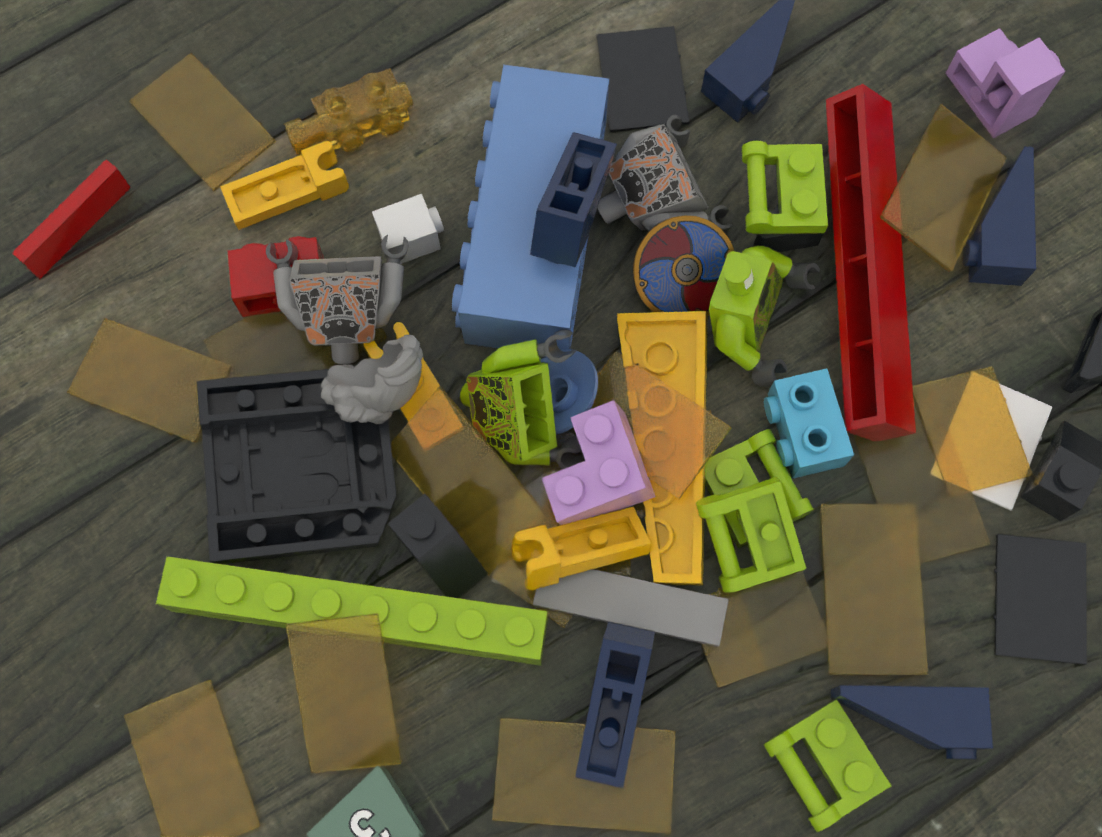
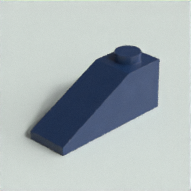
M778 0L705 69L701 93L737 123L749 112L753 115L759 112L770 97L767 91L795 0Z
M575 132L572 133L537 208L530 255L547 259L553 263L576 267L590 232L616 151V143Z
M1025 146L1010 166L970 240L967 239L965 241L962 262L964 266H969V282L1022 286L1036 270L1033 147Z
M608 622L602 641L575 775L576 778L623 788L655 632Z
M840 685L831 689L832 700H838L840 704L930 750H946V759H977L976 750L993 748L989 687Z

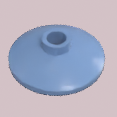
M564 349V350H561V351H563V352H569V351H571L572 349ZM576 351L570 358L561 363L553 362L547 356L541 359V362L548 363L556 434L573 428L570 417L590 410L596 398L598 390L596 368L593 362L579 351Z

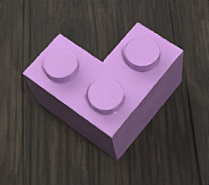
M1000 28L958 50L946 71L948 78L993 138L1035 116L1065 73L1058 56L1047 48L1040 37L1018 48L1014 42L1008 40Z
M614 400L570 417L585 461L542 478L557 523L564 525L622 510L656 497L627 416Z

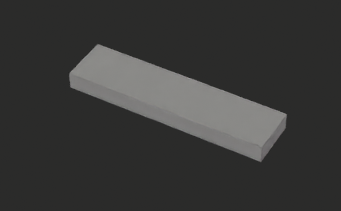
M594 569L559 578V583L536 589L533 601L534 607L606 623H617L714 647L720 646L728 599Z

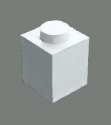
M422 194L372 211L381 240L388 235L386 248L390 253H400L403 250V238L406 237L408 240V251L406 256L400 260V264L441 249L438 233L444 231L442 221L435 206L427 208Z

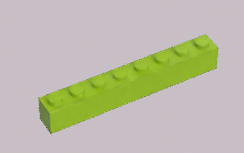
M168 556L166 557L156 601L157 605L177 613L540 666L548 621L547 611Z

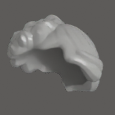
M404 335L399 339L387 341L383 345L384 354L380 358L363 359L357 366L347 364L332 366L327 373V377L322 381L321 398L325 400L326 404L335 407V412L340 415V419L343 421L372 422L375 424H382L387 421L393 411L403 407L412 398L419 384L423 351L420 347V342L414 335Z

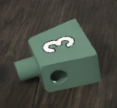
M377 765L306 835L308 837H424L427 833L389 771L384 766Z

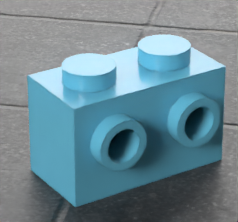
M828 369L783 378L773 382L767 394L768 397L764 398V408L769 423H776L781 439L776 442L777 452L784 467L789 466L792 479L844 467L854 456Z

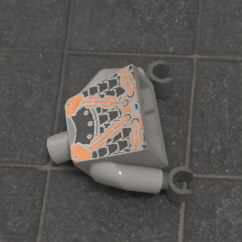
M672 115L669 117L666 126L664 124L632 132L617 154L615 162L611 164L609 169V175L616 190L601 198L597 207L607 224L627 214L631 222L640 230H647L649 232L664 220L676 216L689 215L711 221L721 228L725 234L732 228V224L721 225L715 219L724 218L729 210L726 206H716L709 215L704 212L709 207L681 150L687 144L691 131L686 129L685 131L677 132L682 122L680 116Z
M388 235L383 238L381 252L387 259L384 264H382L381 256L297 260L298 249L288 239H286L288 253L284 258L278 259L276 256V246L270 242L266 247V255L271 262L277 265L273 276L278 308L296 329L305 331L310 344L331 345L332 359L335 363L350 364L359 359L358 343L374 341L375 328L387 325L401 302L404 266L400 264V260L406 256L409 245L406 237L403 238V250L398 254H392L387 250Z

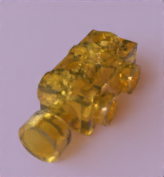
M389 68L379 73L366 74L360 80L343 87L325 90L321 95L311 99L316 116L303 121L298 117L283 124L297 156L302 154V150L324 140L331 142L334 150L341 147L343 151H353L361 147L368 136L381 132L384 136L398 133L404 127V122L410 120L408 107L413 106V101L405 82L397 83Z

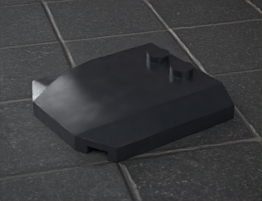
M329 369L197 381L208 515L206 517L210 563L228 564L378 547L396 500L388 420L382 424L372 422L361 423L358 421L346 422L341 420L340 415L335 412V407L326 404L325 400L321 398V384L324 378L327 377Z

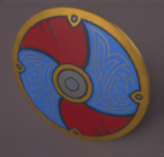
M676 216L664 220L653 227L639 244L633 263L635 287L644 304L653 312L706 311L707 316H709L710 301L725 259L730 251H735L730 239L716 224L697 216Z

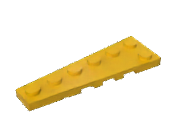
M706 311L617 313L634 438L656 496L644 501L643 504L645 508L646 531L651 542L649 552L653 581L662 585L703 586L704 518H700L696 502L705 498L708 320Z

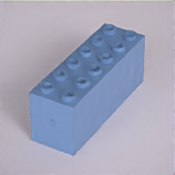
M503 65L501 81H493L490 95V108H494L492 121L486 120L483 131V147L487 148L485 161H478L475 176V187H479L478 201H471L468 212V228H472L471 243L463 242L460 255V269L464 270L463 285H455L452 298V312H456L455 325L457 328L462 329L465 344L500 348L505 345L535 339L540 344L545 343L551 335L559 330L568 329L572 332L574 331L588 238L576 267L557 264L547 259L532 256L530 251L537 208L572 133L575 132L604 140L607 122L609 78ZM573 334L568 338L557 340V346L560 350L571 349Z

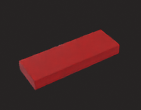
M108 160L103 161L12 254L31 273L41 279L131 187L113 164Z

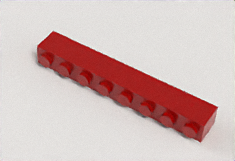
M861 84L826 99L845 427L848 433L878 442L916 434L892 104L866 85Z

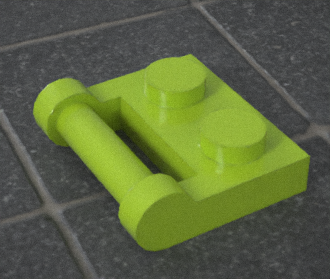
M763 141L745 143L741 149L742 162L747 164L750 212L745 216L746 231L752 234L825 233L828 227L822 144L768 145ZM765 165H776L779 214H772L767 211Z
M770 429L761 431L748 440L705 459V486L710 495H722L759 483L747 461V458L758 453L770 478L777 477L781 481L792 521L799 520L814 511L808 498L801 497L786 467H784L774 447L777 441ZM737 510L725 513L724 516L729 532L737 547L740 548L746 545L747 541Z
M777 477L722 495L707 496L696 502L700 518L706 519L722 574L719 576L723 592L740 591L807 569L782 484ZM734 510L738 512L754 564L747 568H740L724 516L725 513Z
M838 700L830 702L763 744L770 757L776 756L812 816L808 819L816 833L833 825L841 817L891 787V784ZM801 739L838 797L837 800L829 805L792 747L794 743Z

